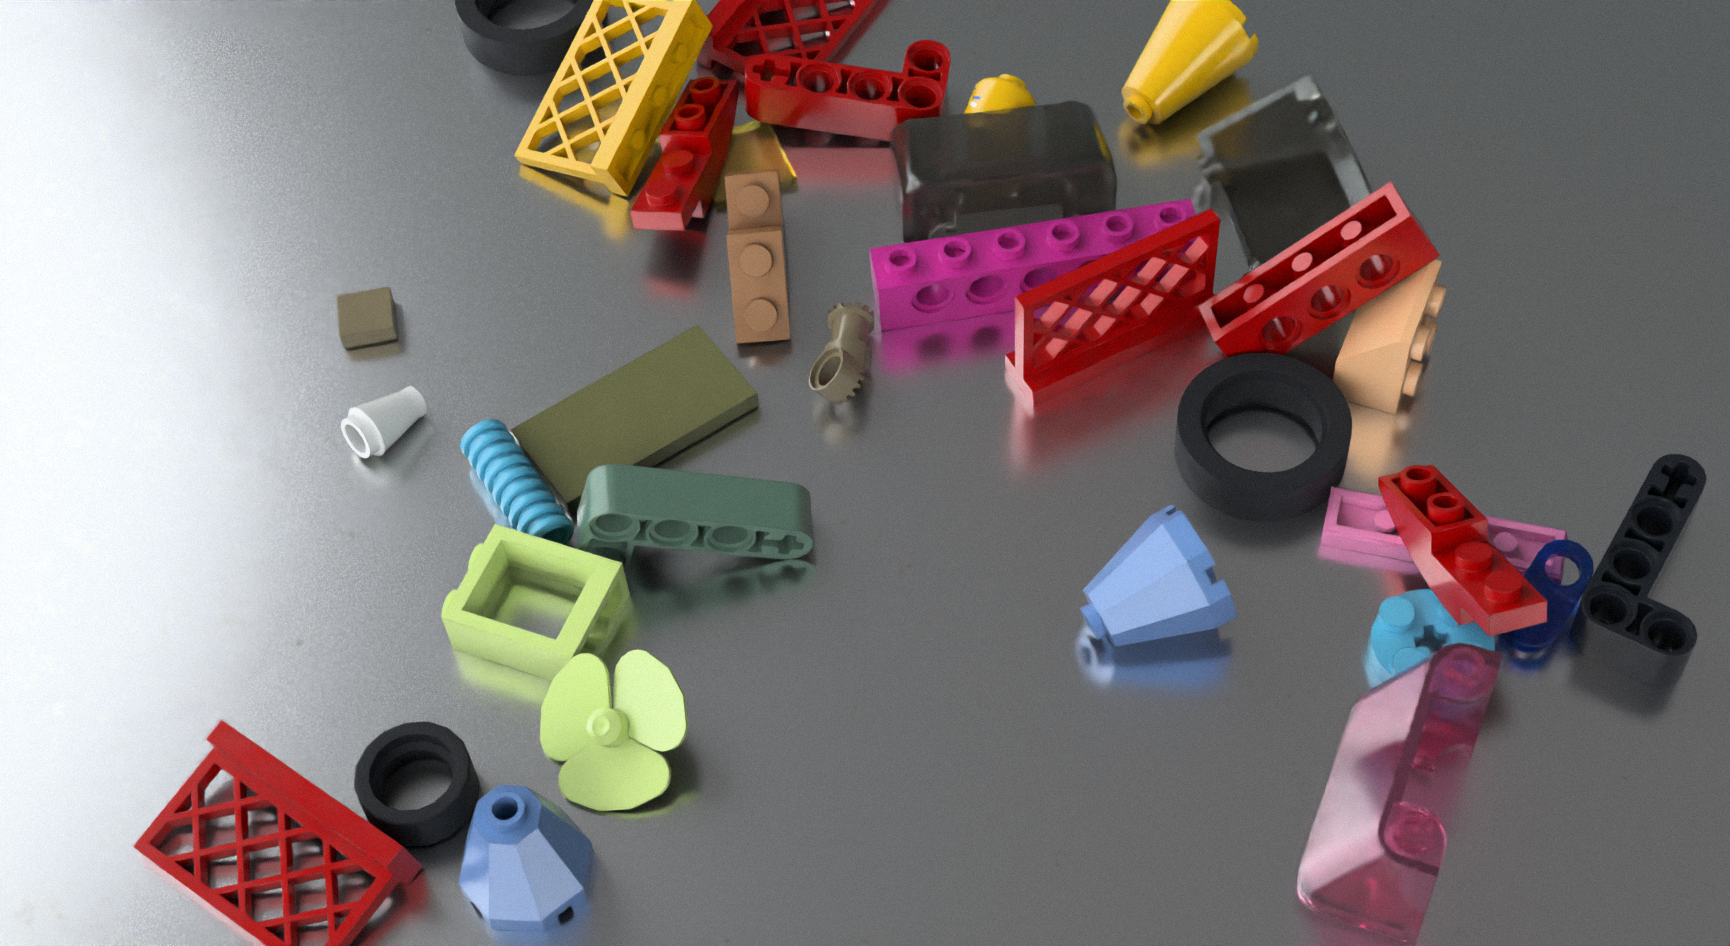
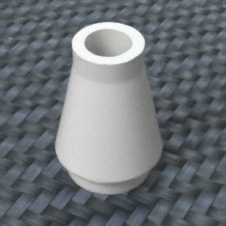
M407 386L399 392L351 408L349 416L341 422V429L346 441L359 456L363 458H368L373 454L382 456L419 418L427 414V405L417 389Z

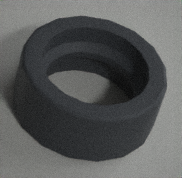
M428 721L403 723L382 732L366 746L355 767L354 789L368 822L406 847L431 845L451 836L468 821L478 801L479 779L464 741L449 728ZM420 758H435L445 761L450 765L453 772V780L447 791L434 803L415 810H397L384 803L381 789L387 777L400 765Z

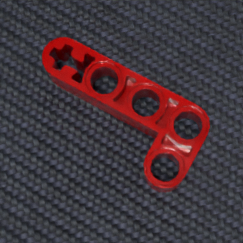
M934 40L914 42L905 53L901 73L777 54H760L751 58L745 66V111L751 118L763 123L910 145L929 144L938 138L941 130L948 91L951 54L946 46Z

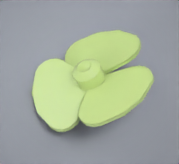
M637 649L629 651L622 656L616 665L612 708L610 678L606 664L600 657L591 653H580L574 656L553 678L541 707L540 742L542 749L548 757L556 761H566L561 767L558 776L562 794L569 801L597 811L634 809L662 795L671 781V767L667 759L655 750L663 752L674 750L685 739L689 727L685 694L670 667L648 651Z

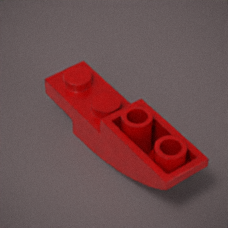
M712 76L689 80L659 133L663 153L630 211L634 229L684 231L691 217L704 218L719 183L731 140L739 94L738 80H718Z
M1433 464L1427 466L1413 465L1404 468L1399 473L1378 477V488L1410 556L1431 590L1459 625L1476 622L1490 637L1547 622V600L1487 540L1488 519Z

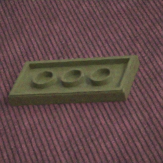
M697 324L510 429V433L515 438L516 444L523 450L524 456L530 460L532 467L539 473L540 477L567 512L571 514L578 510L587 476L593 469L606 464L653 467L758 406V393Z

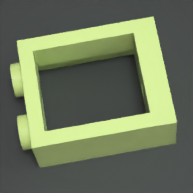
M495 524L484 544L479 543L474 548L469 560L468 572L459 588L452 590L446 597L441 618L453 649L552 681L574 656L580 653L599 655L630 593L621 562ZM508 566L583 588L557 639L481 616Z

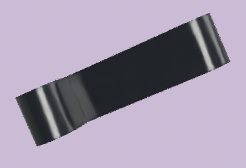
M1668 454L1660 457L1653 464L1582 595L1569 634L1574 648L1586 658L1642 684L1655 688L1668 687L1675 684L1681 678L1696 645L1698 636L1695 625L1687 616L1650 599L1692 520L1706 484L1705 470L1691 457L1681 454ZM1666 495L1674 497L1673 502L1665 498ZM1599 620L1606 621V622L1609 623V624L1600 622ZM1657 646L1663 647V648H1665L1666 650H1662V649L1658 648Z

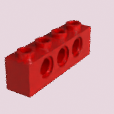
M1390 181L1206 300L1198 308L1213 341L1227 358L1247 353L1284 355L1440 255L1419 219Z

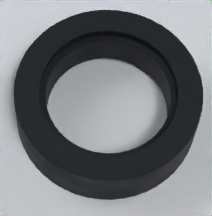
M455 0V6L464 42L476 60L498 72L531 76L558 71L594 0H577L573 9L562 18L548 25L531 29H511L492 23L487 18V14L490 8L499 0ZM606 14L602 22L603 28L607 27L608 14Z
M1247 353L1228 357L1201 371L1189 383L1181 397L1178 406L1175 435L1176 464L1183 480L1195 495L1218 511L1233 517L1252 521H1280L1294 518L1321 505L1330 497L1331 487H1338L1344 475L1352 436L1350 408L1342 392L1330 378L1320 370L1301 360L1272 353ZM1245 402H1268L1287 407L1301 415L1315 432L1318 447L1306 461L1291 469L1279 472H1258L1238 467L1223 458L1212 446L1206 430L1219 413L1233 405Z

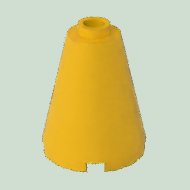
M1170 0L1121 90L1124 99L1123 107L1127 114L1141 124H1146L1147 122L1160 124L1247 65L1258 52L1259 40L1256 33L1250 39L1247 36L1242 25L1248 19L1243 12L1230 0Z

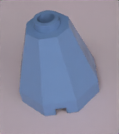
M1172 504L1151 515L1084 588L1083 592L1089 604L1080 608L1095 638L1099 640L1107 635L1115 647L1215 629L1238 617L1231 593L1224 579L1212 584L1217 581L1212 569L1216 564L1207 547L1181 510L1177 511L1176 507Z
M498 785L477 801L466 837L458 884L465 898L472 906L473 904L481 912L483 919L493 930L546 932L559 922L558 915L570 906L575 910L587 900L594 849L591 840L560 806L527 786Z

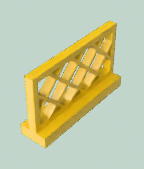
M594 0L514 155L521 164L604 183L611 193L628 197L713 27L696 0ZM610 6L626 9L628 16L603 28L602 22ZM657 16H664L665 18L659 30L645 37L640 25ZM634 29L638 41L613 53L609 42ZM602 46L607 58L582 70L581 63L585 55ZM644 54L645 57L637 73L624 79L619 67ZM612 71L616 84L592 96L588 84ZM581 88L585 100L561 112L559 106L564 96ZM622 97L623 101L616 115L602 122L598 109ZM591 114L595 126L571 139L566 126ZM559 130L563 143L545 153L538 152L537 149L542 139ZM600 140L601 145L592 163L580 162L576 152Z

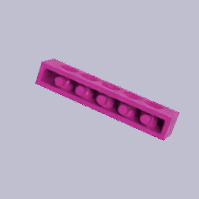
M1191 198L870 248L872 291L881 332L1015 311V296L1195 216L1196 213ZM1198 237L1191 239L1180 252L1185 253ZM1151 258L1141 262L1132 274L1137 275ZM1170 263L1155 281L1160 282L1175 264ZM1102 280L1092 284L1084 293V296L1089 297ZM1121 285L1113 295L1121 294L1127 286Z

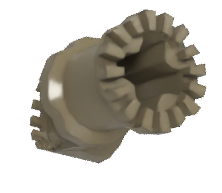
M840 302L837 307L833 305L831 310H828V328L831 330L830 342L825 346L824 352L816 359L810 370L808 380L811 389L834 404L840 405L843 404V401H849L847 396L853 397L856 394L852 390L855 387L857 389L861 387L857 383L858 380H864V376L860 373L864 374L871 367L872 349L868 346L869 334L874 330L875 325L874 311L872 309L868 310L869 306L867 305L860 307V302H856L853 307H851V302H847L846 306Z

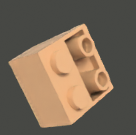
M1434 259L1357 308L1336 360L1333 382L1340 389L1346 401L1396 415L1403 394L1414 396L1423 370V364L1416 362V360L1422 361L1424 354H1430L1439 323L1429 319L1437 320L1447 290L1446 286L1437 284L1442 261Z

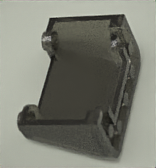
M1311 73L1196 134L1204 153L1197 157L1198 165L1210 186L1219 182L1226 192L1252 256L1251 259L1247 260L1250 271L1243 274V277L1373 193L1346 131Z
M1065 101L1056 104L921 119L911 118L897 125L890 133V160L902 243L930 239L931 235L943 226H945L946 233L956 232V215L1059 204L1062 218L1073 217V212L1079 215H1087L1116 209L1118 180L1113 157L1094 110L1087 104Z

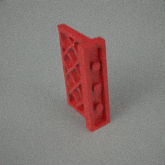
M720 0L707 15L713 27L695 62L710 70L719 62L745 76L747 62L757 55L743 56L733 51L732 48L737 43L751 41L758 42L761 54H777L831 62L879 0ZM850 1L853 10L850 14L829 16L826 4ZM817 6L820 18L803 21L795 20L792 8ZM783 10L787 23L761 25L759 16L762 12ZM825 31L828 40L826 45L804 48L800 35ZM791 36L795 47L794 50L770 53L766 39Z
M1208 209L1015 296V351L1005 355V369L1033 406L1207 326L1198 306L1215 295L1213 287L1220 218L1212 209ZM1198 237L1185 253L1180 252L1191 239ZM1151 258L1137 275L1132 274L1141 262ZM1170 263L1175 264L1160 282L1155 281ZM1102 280L1089 297L1084 296V293L1092 284ZM1121 285L1127 286L1112 304L1107 303ZM1054 302L1040 319L1034 318L1035 310ZM1072 307L1078 308L1064 326L1059 325L1060 321Z
M223 720L217 724L206 738L213 746V749L133 845L137 851L266 946H298L297 927L328 921L329 940L324 946H350L397 883L400 881L405 886H408L423 867L401 844ZM223 770L233 777L234 801L205 807V789L218 773ZM247 788L257 795L247 797ZM270 806L277 808L279 832L249 839L248 811ZM235 814L236 842L207 848L206 821ZM291 819L302 827L291 829ZM192 824L193 851L166 856L157 849L175 827ZM313 838L322 840L324 865L294 871L292 843ZM279 846L281 874L251 880L250 852ZM336 851L346 857L347 860L337 862ZM237 855L238 884L211 889L208 886L207 862ZM194 865V875L183 867ZM364 870L375 878L360 900L339 904L337 875ZM325 878L327 907L296 914L295 885ZM282 888L283 917L261 922L253 920L252 894ZM238 897L239 909L230 903L228 899ZM346 917L341 923L340 918ZM284 930L285 942L272 933Z

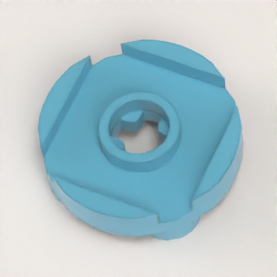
M1431 589L1412 590L1385 599L1379 607L1368 642V655L1371 666L1377 677L1386 686L1389 687L1391 681L1397 688L1407 692V699L1419 704L1435 706L1456 703L1471 695L1475 691L1477 684L1486 677L1495 651L1494 636L1489 637L1476 622L1459 625ZM1422 638H1434L1443 643L1440 655L1432 656L1427 647H1417L1415 643L1421 642Z

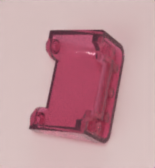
M1454 643L1446 645L1358 697L1352 707L1299 866L1296 887L1301 900L1308 908L1319 914L1414 946L1416 945L1446 849L1447 834L1443 823L1434 813L1401 800L1412 767L1433 773L1438 760L1448 752L1460 750V754L1472 757L1503 654L1472 644Z

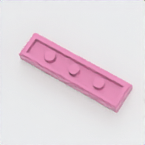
M1331 487L1320 545L1414 563L1394 525L1382 496ZM1484 515L1488 519L1487 540L1532 586L1559 591L1563 578L1569 531Z

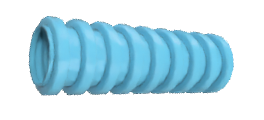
M488 419L471 427L461 440L460 447L462 453L469 459L470 465L477 471L478 477L485 483L486 489L493 495L494 501L501 507L502 513L509 519L512 528L566 545L574 533L573 523L566 517L563 508L557 504L556 498L540 479L539 473L532 467L530 460L524 456L523 450L516 444L515 438L508 432L506 425L500 420Z

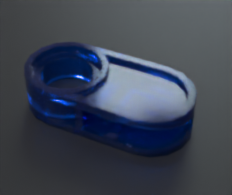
M1568 539L1554 540L1545 544L1537 553L1523 577L1547 600V622L1502 633L1505 641L1514 649L1524 653H1538L1547 649L1556 640L1582 597L1594 572L1593 560L1583 546ZM1554 557L1568 558L1576 564L1579 578L1571 585H1558L1548 578L1545 572V563Z

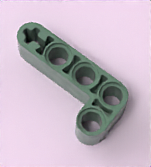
M606 464L593 469L587 476L577 510V549L621 562L624 569L630 562L635 545L771 559L799 558L809 553L813 548L810 493L802 485L791 482L623 464Z

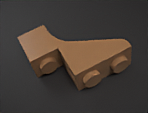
M780 169L727 172L724 176L729 231L726 234L736 344L791 339Z

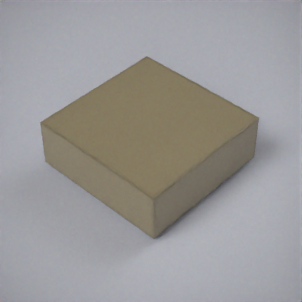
M390 286L336 296L339 336L344 348L397 339L394 299Z

